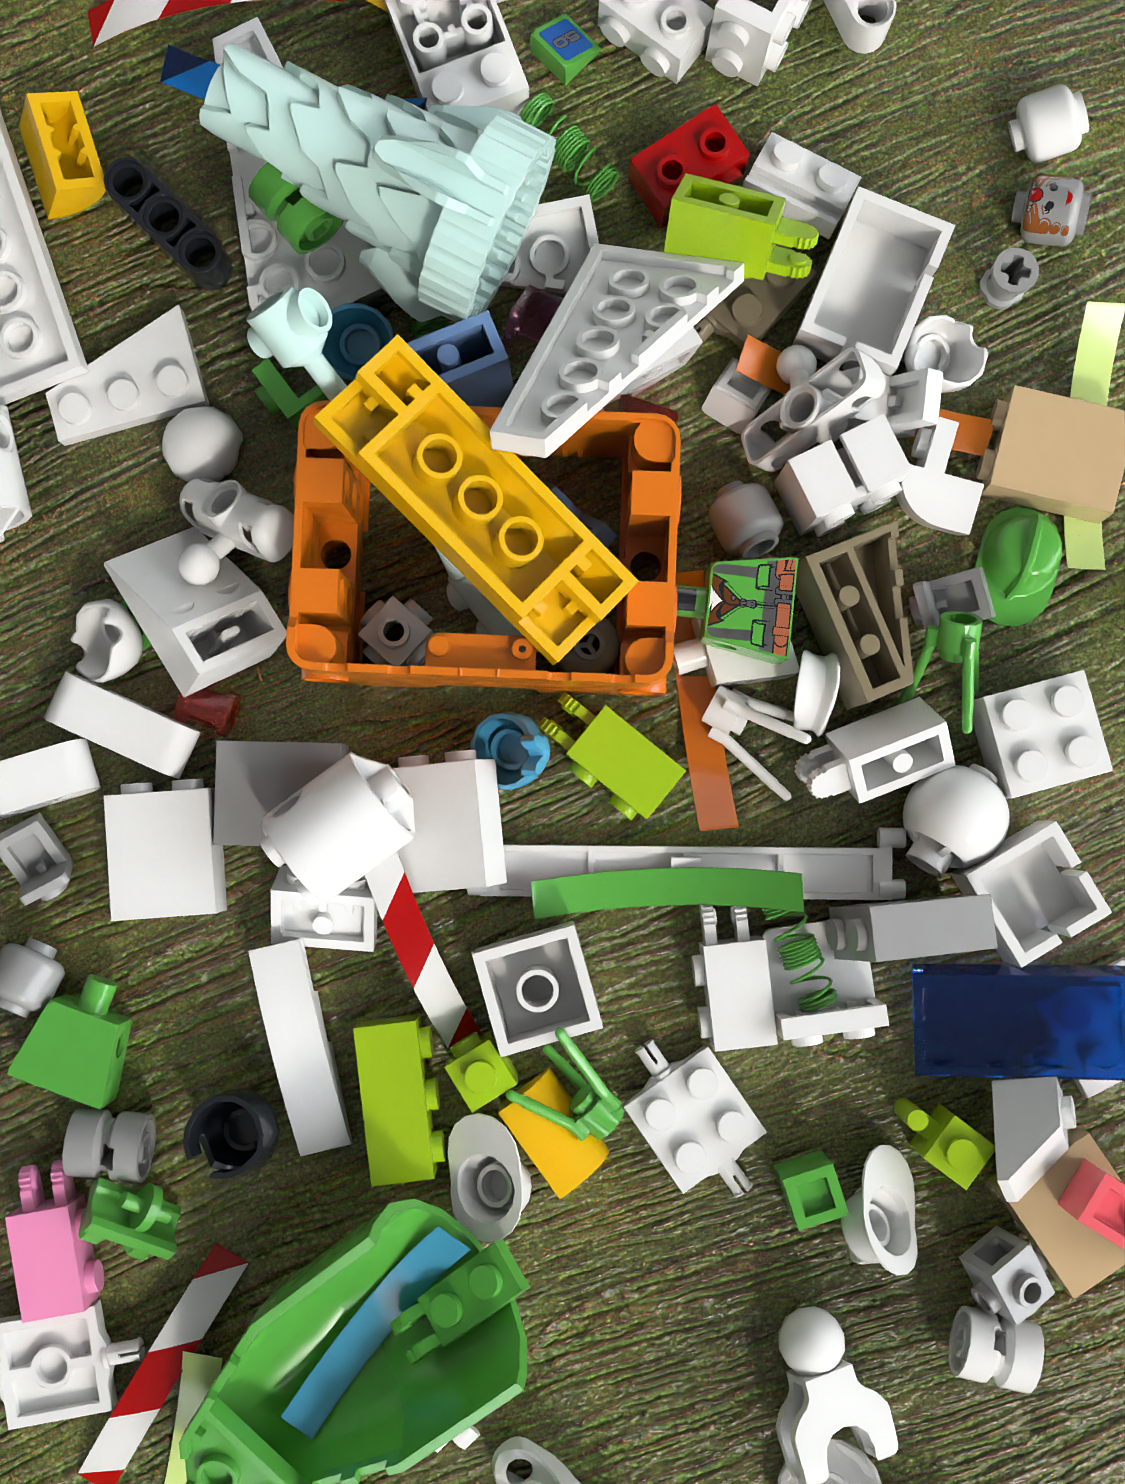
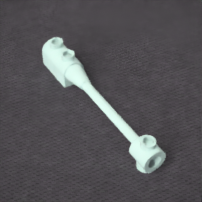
M292 284L287 285L263 301L248 315L246 321L251 326L247 332L248 343L259 357L269 358L274 355L283 368L304 366L330 402L347 387L322 354V349L328 336L327 331L332 326V314L326 300L316 290L303 288L297 292ZM436 548L449 575V584L447 586L449 602L458 611L470 608L479 620L476 627L477 634L523 636ZM524 646L519 648L520 652H525L526 650Z

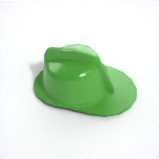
M1015 507L1000 512L989 522L982 537L974 568L983 567L996 617L988 620L1000 626L1016 627L1033 621L1044 611L1052 595L1062 558V539L1057 527L1051 520L1034 509Z

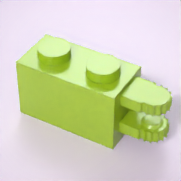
M685 173L671 200L664 252L744 263V279L755 278L763 281L766 272L803 279V277H807L810 274L812 266L810 257L801 252H795V250L776 245L810 250V248H814L817 245L819 231L813 225L783 217L786 198Z
M564 692L557 700L561 704V708L572 717L578 718L587 726V729L577 741H574L552 719L548 720L546 717H543L537 726L568 751L566 756L574 761L568 768L570 772L590 788L597 781L613 793L608 802L629 820L632 821L636 814H639L644 819H648L685 774L686 770L606 705L595 716L573 697Z

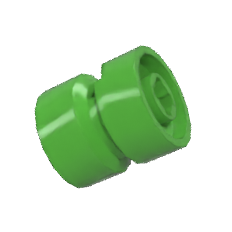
M267 162L253 178L248 189L249 198L271 222L277 221V230L298 254H307L318 249L336 234L344 220L309 202L301 195L300 188L282 179V172Z

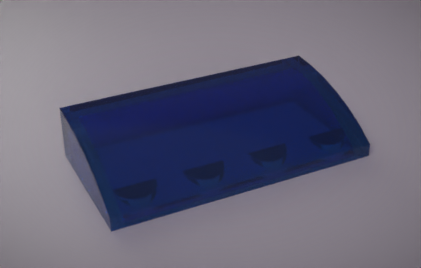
M912 964L915 1075L997 1078L1057 1076V1079L1125 1081V966L1025 965L1021 968L1011 964Z

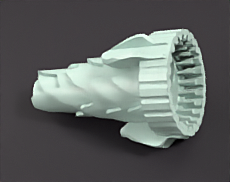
M233 43L224 47L223 62L211 79L204 105L200 108L199 113L201 126L217 137L273 165L282 172L281 178L300 188L301 195L309 202L346 221L345 228L350 233L372 244L361 251L359 262L369 270L377 283L396 304L412 318L420 322L444 316L457 323L482 313L487 309L503 282L527 233L544 191L555 154L556 139L553 136L522 121L519 115L511 111L490 106L430 105L428 111H425L397 96L387 94L385 100L370 92L349 84L338 87L289 61L286 62L283 69Z

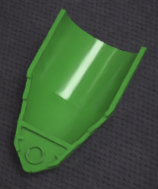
M416 1199L392 1202L277 1287L255 1313L180 1439V1459H185L186 1484H335L339 1482L340 1484H359L361 1476L386 1470L389 1476L402 1473L524 1391L527 1378V1338L518 1305L514 1299L456 1342L440 1347L423 1360L412 1365L405 1353L410 1350L412 1345L435 1333L427 1316L419 1320L416 1326L404 1333L400 1332L395 1335L393 1330H391L353 1379L313 1439L281 1418V1415L347 1323L386 1276L421 1240L439 1226L471 1249L445 1271L425 1291L427 1292L484 1250V1247L472 1232L442 1208Z

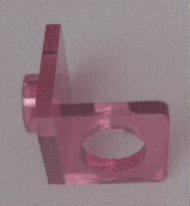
M529 285L511 309L502 338V344L506 353H508L520 335L540 342L563 299Z

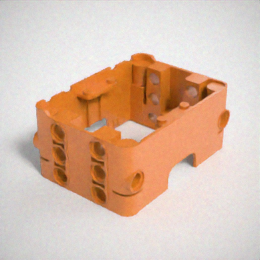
M330 401L314 402L305 408L298 424L297 462L294 470L293 490L295 508L292 570L288 587L289 620L286 630L287 654L292 662L302 668L301 680L341 685L437 688L440 685L534 689L542 693L566 692L567 694L638 697L666 694L667 674L672 667L674 657V633L677 618V584H675L677 529L680 519L682 488L681 475H679L681 437L679 428L672 419L657 413L598 411L550 454L566 458L568 456H578V458H623L619 558L617 559L630 572L631 564L642 558L651 560L658 568L657 578L652 581H639L617 604L616 630L620 640L619 657L615 662L614 674L564 673L536 670V648L524 636L435 633L429 637L426 643L425 666L363 664L362 651L364 640L358 634L364 628L360 621L365 615L366 592H361V569L364 533H369L371 482L313 424L314 417ZM468 406L490 429L503 408ZM514 453L516 456H520V457H533V456H523V455H520V454H518V453ZM341 546L348 547L351 551L349 563L342 569H329L327 557L331 550ZM524 646L526 650L525 652H520L519 648Z

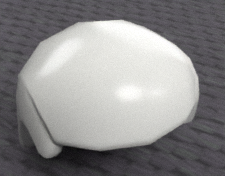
M936 315L923 319L913 328L905 348L904 362L907 372L924 368L943 372L941 393L959 391L976 381L983 374L988 352L986 348L978 347L972 337V325L955 321L947 315Z
M214 407L186 408L167 424L162 440V452L175 476L187 482L199 477L210 478L215 482H219L238 465V455L243 435L230 415Z
M111 599L95 600L85 603L77 613L76 632L71 636V641L80 645L84 650V658L76 664V669L90 682H106L124 675L138 663L142 655V635L137 622L125 606Z

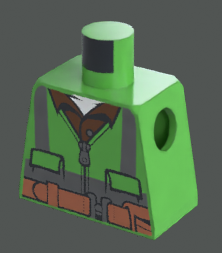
M785 557L711 563L706 570L704 587L677 584V616L701 619L699 642L704 645L780 665L789 659L798 558Z

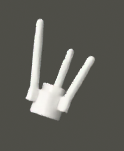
M720 685L701 720L712 726L708 737L723 744L783 800H790L791 793L740 746L729 733L732 731L740 736L746 723L750 720L803 744H808L811 741V736L768 716L771 715L793 722L794 711L749 697L736 689L731 691Z

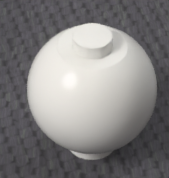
M971 764L969 768L956 765L918 780L908 793L903 808L904 829L906 835L913 841L906 857L921 870L938 878H942L949 867L969 868L991 857L1004 842L1010 820L1008 803L1002 790L996 785L998 778L986 768Z

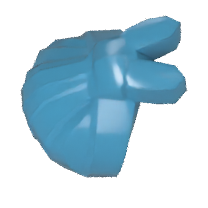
M345 303L331 309L332 326L327 331L328 336L322 349V354L340 378L347 382H352L356 377L357 371L394 338L391 324L377 309L362 303Z
M514 712L490 715L477 726L471 740V750H476L477 759H495L498 788L503 790L523 787L532 782L537 775L541 774L550 758L551 748L548 737L542 734L531 717Z

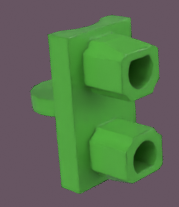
M98 1177L90 1185L88 1203L81 1216L78 1236L81 1240L96 1245L105 1239L121 1244L128 1256L144 1260L150 1254L168 1260L176 1253L177 1249L175 1230L181 1215V1206L164 1201L162 1187L148 1183L140 1191H136Z

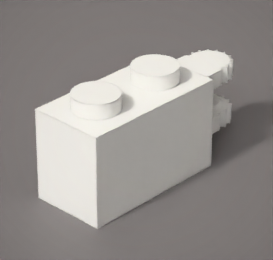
M917 697L825 733L828 744L810 751L809 754L805 753L804 756H800V759L796 760L797 764L794 766L796 768L794 772L800 781H803L805 784L807 783L808 791L816 798H828L829 795L835 796L848 790L860 804L956 765L947 722L924 700Z
M701 904L700 918L703 942H699L700 955L691 956L695 987L704 986L706 1006L697 1007L701 1038H710V1044L715 1052L778 1045L766 939L759 935H749L745 906H731L730 916L734 926L735 938L717 940L716 910L713 908V905Z

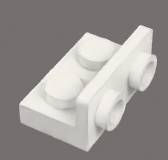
M287 865L280 867L271 888V944L302 939L305 947L374 952L377 941V907L365 875L329 902L322 901L317 906L311 907L295 887L294 881L298 878Z

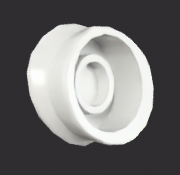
M804 650L801 658L795 693L793 725L798 730H811L818 737L826 729L839 689L840 665L838 656L832 652L827 656H820Z

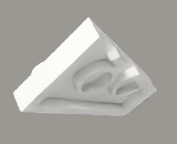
M589 194L538 204L515 259L500 286L559 294L567 293L594 243L599 244Z
M179 304L88 364L89 372L61 382L46 392L57 438L64 446L175 416L186 408L210 406L185 314Z

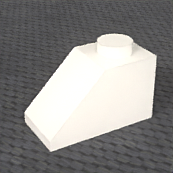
M1057 1076L992 1081L997 1182L1007 1202H1018L1069 1149L1067 1129L1076 1128L1075 1107L1072 1096H1063Z

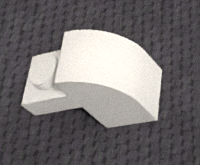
M860 367L841 371L853 384L863 378ZM924 368L894 376L884 374L885 389L883 394L879 398L867 403L862 407L861 411L848 419L844 433L882 414L885 415L896 438L913 437L917 428L938 425L943 372Z
M939 417L938 425L919 428L911 453L912 457L918 458L916 466L910 464L913 471L903 481L899 482L902 491L895 496L902 510L916 523L957 536L969 535L984 484L944 473L959 422Z

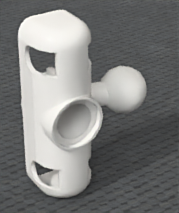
M796 344L785 348L778 356L776 369L783 382L790 384L791 389L783 398L744 428L741 441L748 462L765 471L775 472L783 468V465L789 459L802 454L817 442L822 444L829 440H832V442L836 441L844 433L848 419L861 411L862 407L867 403L879 398L883 394L885 377L879 365L870 356L852 347L841 352L816 372L817 360L810 348ZM850 360L858 361L863 373V378L855 384L839 370L843 363ZM768 421H778L780 428L789 433L775 443L760 428Z
M199 477L192 479L182 489L179 498L182 514L200 533L213 538L206 545L192 544L186 547L180 554L178 569L180 575L188 583L206 585L212 582L219 574L220 560L235 547L269 562H277L283 559L293 547L294 515L282 505L273 504L269 500L248 493L236 480H227L220 483L210 478Z

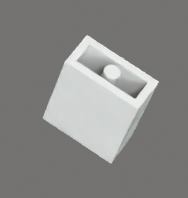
M476 750L445 752V762L429 764V755L398 758L399 768L392 769L401 778L413 797L415 837L397 850L412 892L480 888L507 883L495 759H477Z
M203 779L172 781V791L153 792L152 783H133L120 785V795L104 796L111 921L215 914L227 910L223 845H213L215 788H204Z

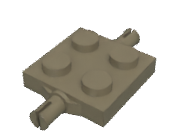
M778 244L776 245V246H779V247H783V248H787V249H791V250H792V248H790V247H786V246H782V245H778ZM811 268L810 274L807 277H803V279L791 278L790 276L785 277L766 272L763 281L755 278L744 279L735 290L693 327L703 343L714 332L717 335L731 339L743 349L747 334L759 341L765 337L815 282L817 272Z

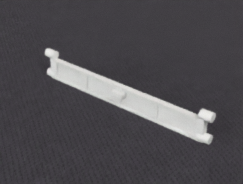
M878 827L877 848L503 844L507 883L489 887L467 888L468 895L532 897L531 882L544 879L632 869L716 867L802 873L804 899L904 900L906 896L905 880L892 879V848H905L906 831L904 828Z

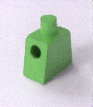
M89 974L79 998L64 994L51 999L10 1065L7 1075L99 1110L113 1102L119 1090L132 1024L128 1016L109 1010L118 984L108 978Z

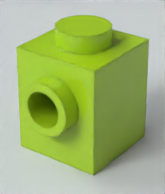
M493 1030L482 1037H479L477 1032H474L450 1048L453 1055L448 1058L444 1068L472 1113L517 1085L519 1073L508 1055L500 1057Z

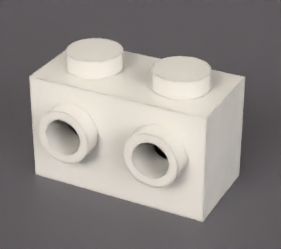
M599 0L598 26L601 28L603 35L612 44L618 47L626 46L638 55L643 65L651 73L659 77L665 75L677 84L707 46L715 10L701 0Z

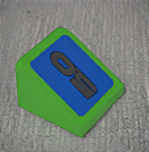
M566 13L537 28L530 35V51L565 86L601 52V48Z

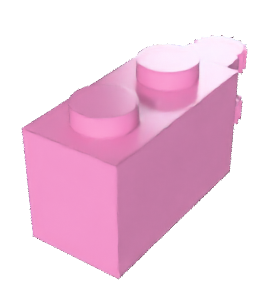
M62 1159L55 1160L52 1163L50 1175L54 1198L45 1200L38 1166L28 1165L21 1167L18 1181L22 1205L5 1217L22 1323L85 1312L101 1295L100 1291L104 1287L103 1265L99 1259H95L93 1244L81 1240L78 1236L81 1216L86 1209L84 1193L76 1194L74 1177L65 1175Z

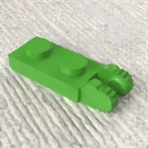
M501 1239L493 1242L417 1298L419 1303L402 1312L389 1324L396 1335L410 1330L417 1325L419 1320L427 1316L435 1333L418 1341L405 1353L412 1365L423 1360L440 1347L456 1342L528 1290L530 1286L505 1241Z

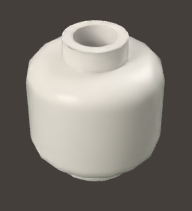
M1064 84L1049 87L1020 99L1016 109L1017 119L1008 122L1014 151L1025 150L1027 157L1034 163H1041L1076 150L1081 143L1082 134L1089 132L1088 115L1081 92L1072 93Z

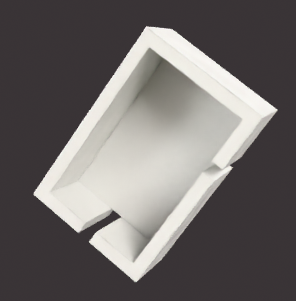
M858 186L792 345H803L810 348L817 359L827 363L844 350L853 347L870 356L879 365L883 374L892 376L900 363L934 279L932 276L939 267L955 225ZM850 360L844 363L842 369L848 370L860 367L858 361Z

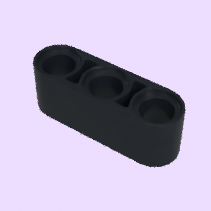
M129 157L120 158L112 162L105 171L104 185L106 191L125 217L196 286L209 291L225 286L232 276L233 266L229 255L217 236L143 163ZM135 184H143L139 193L134 196L125 197L129 187ZM171 218L179 219L174 229L168 232H160V228L165 221ZM208 252L215 253V257L209 265L195 267L199 256Z

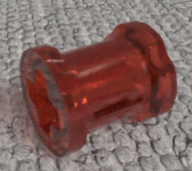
M203 688L186 697H183L180 692L175 706L174 718L182 723L191 720L215 728L217 735L226 737L236 721L241 703V695L232 691L225 695L207 688Z

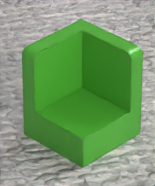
M822 1150L773 1165L789 1216L798 1231L849 1215L834 1165Z

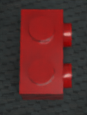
M715 103L630 158L628 180L660 228H663L668 224L671 200L685 173L738 186L744 179L743 175L750 153Z

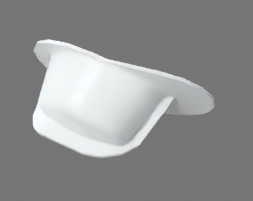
M482 1113L466 1115L454 1125L448 1142L453 1213L457 1221L470 1230L477 1240L482 1242L498 1241L514 1230L520 1220L521 1212L530 1199L532 1189L530 1172L525 1163L520 1159L516 1142L507 1127L496 1118Z
M878 1145L870 1151L864 1163L862 1187L845 1202L849 1215L841 1217V1227L849 1247L852 1262L861 1265L880 1263L887 1271L896 1276L906 1275L915 1267L918 1255L915 1232L913 1177L908 1163L900 1151L891 1145Z

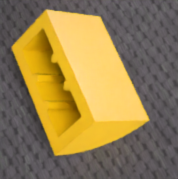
M78 91L26 94L19 129L47 219L66 217L89 208L102 198L106 189L103 170Z
M550 1067L516 1091L573 1119L574 1112L569 1108L572 1097ZM508 1099L500 1103L498 1114L559 1199L566 1196L585 1181L604 1162L610 1152L602 1139L597 1140L591 1134L583 1141H580L569 1130L522 1108Z

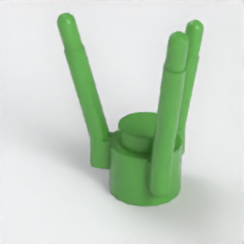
M950 611L940 615L939 626H926L925 641L913 667L914 683L904 687L898 705L912 700L935 647H937L943 660L952 663H962V731L965 734L971 733L974 695L979 692V644L983 624L981 617L967 612Z
M559 1027L555 1030V1036L589 1082L588 1084L550 1044L543 1046V1052L578 1090L569 1105V1108L574 1112L573 1119L514 1090H508L506 1098L522 1108L569 1130L580 1141H583L589 1134L595 1139L601 1140L608 1136L620 1123L624 1114V1108L621 1106L622 1102L608 1090L574 1041L571 1040L563 1028Z

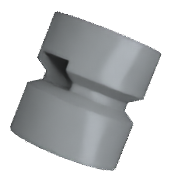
M87 1107L75 1109L67 1126L63 1145L62 1160L65 1175L68 1177L97 1179L104 1172H107L109 1179L112 1181L142 1183L148 1175L154 1154L156 1139L154 1115L151 1113L122 1111L116 1118H113L108 1109L99 1110Z

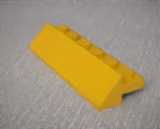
M398 334L357 371L355 379L314 417L313 424L552 665L558 663L639 582L513 452L492 449L490 428Z

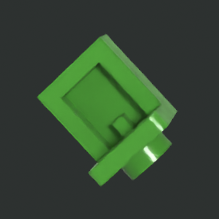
M268 358L251 370L261 383V386L255 389L254 392L272 416L281 410L296 431H298L300 416L307 406L318 401H330L318 385L298 398Z

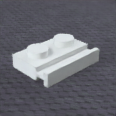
M772 132L753 164L749 175L745 178L742 187L786 198L783 212L784 217L813 225L819 231V235L830 239L861 176Z

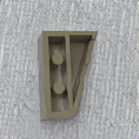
M898 520L806 556L798 562L795 591L823 656H827L832 652L838 656L840 665L838 692L846 710L866 704L914 683L908 619L903 618L900 587L904 585L903 569H898L895 540L899 537Z

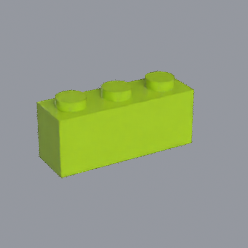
M421 1014L360 1021L353 1028L371 1187L434 1179L438 1170V1162L446 1161V1149L443 1130L434 1131L432 1110L440 1109L437 1078L428 1079L426 1058L434 1057L431 1027H422Z

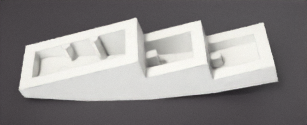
M296 939L248 951L272 1059L300 1156L353 1144L332 1041L328 1042L318 991L313 990L304 941Z

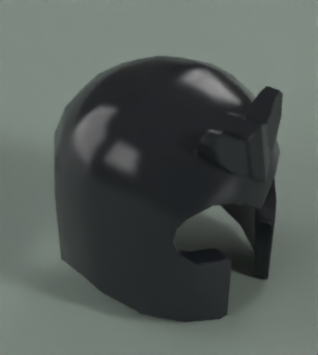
M228 1090L211 1097L193 1111L185 1126L183 1147L187 1160L196 1159L202 1154L201 1143L210 1166L218 1169L212 1172L209 1178L228 1179L246 1175L257 1170L272 1157L278 1144L280 1129L275 1110L264 1096L251 1090Z

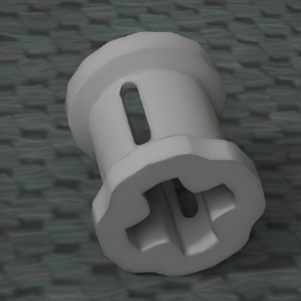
M1010 248L999 254L994 260L991 269H988L983 274L979 282V292L984 297L986 304L995 309H1008L1011 305L1018 303L1024 293L1035 284L1039 276V266L1036 258L1029 251L1022 248Z

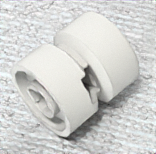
M966 1305L961 1306L956 1313L950 1333L948 1349L950 1371L956 1377L980 1383H987L992 1377L998 1387L1025 1394L1032 1393L1040 1379L1044 1361V1336L1041 1327L1036 1322L1024 1320L1018 1326L1005 1318L999 1322L995 1314L992 1316L982 1309Z

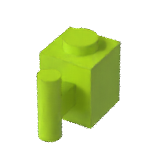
M900 1098L894 1104L895 1114L912 1130L917 1132L909 1145L925 1160L967 1190L995 1152V1145L940 1103L931 1115L907 1098Z

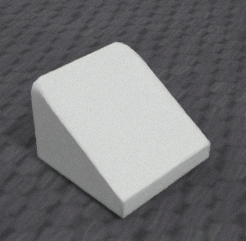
M733 357L713 385L702 406V411L742 435L744 428L753 421L772 389L737 372L735 369L739 360Z

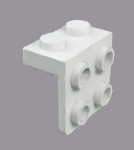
M718 0L715 6L705 60L711 62L714 68L723 75L729 77L738 76L758 87L767 69L772 72L777 70L789 42L786 40L792 27L795 29L800 27L812 0H778L772 12L749 0Z
M828 920L804 923L800 928L791 933H812L815 935L818 942L817 945L820 946V952L825 960L823 965L810 976H826L831 978L833 982L830 988L835 989L839 996L832 1004L814 1011H800L797 1001L809 993L824 989L829 984V981L817 979L793 985L789 983L814 969L821 960L818 959L799 969L786 971L784 966H782V959H780L777 949L786 943L805 937L773 941L775 937L792 929L797 924L768 928L762 934V938L766 939L776 1033L783 1040H791L792 1046L795 1047L817 1045L823 1043L822 1035L843 1032L844 1039L868 1038L875 1035L874 1028L889 1026L886 1004L875 998L870 962L835 959L834 951L829 947L826 938V923Z

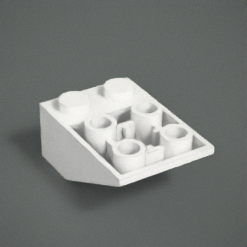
M384 0L417 97L427 98L425 111H428L430 105L490 106L508 110L517 115L520 114L523 107L529 101V85L496 0Z
M195 527L104 563V567L183 697L270 658L286 638V629L262 590L226 556L220 560L219 574L212 582L206 585L188 583L180 575L178 561L183 550L192 544L206 545L209 542Z

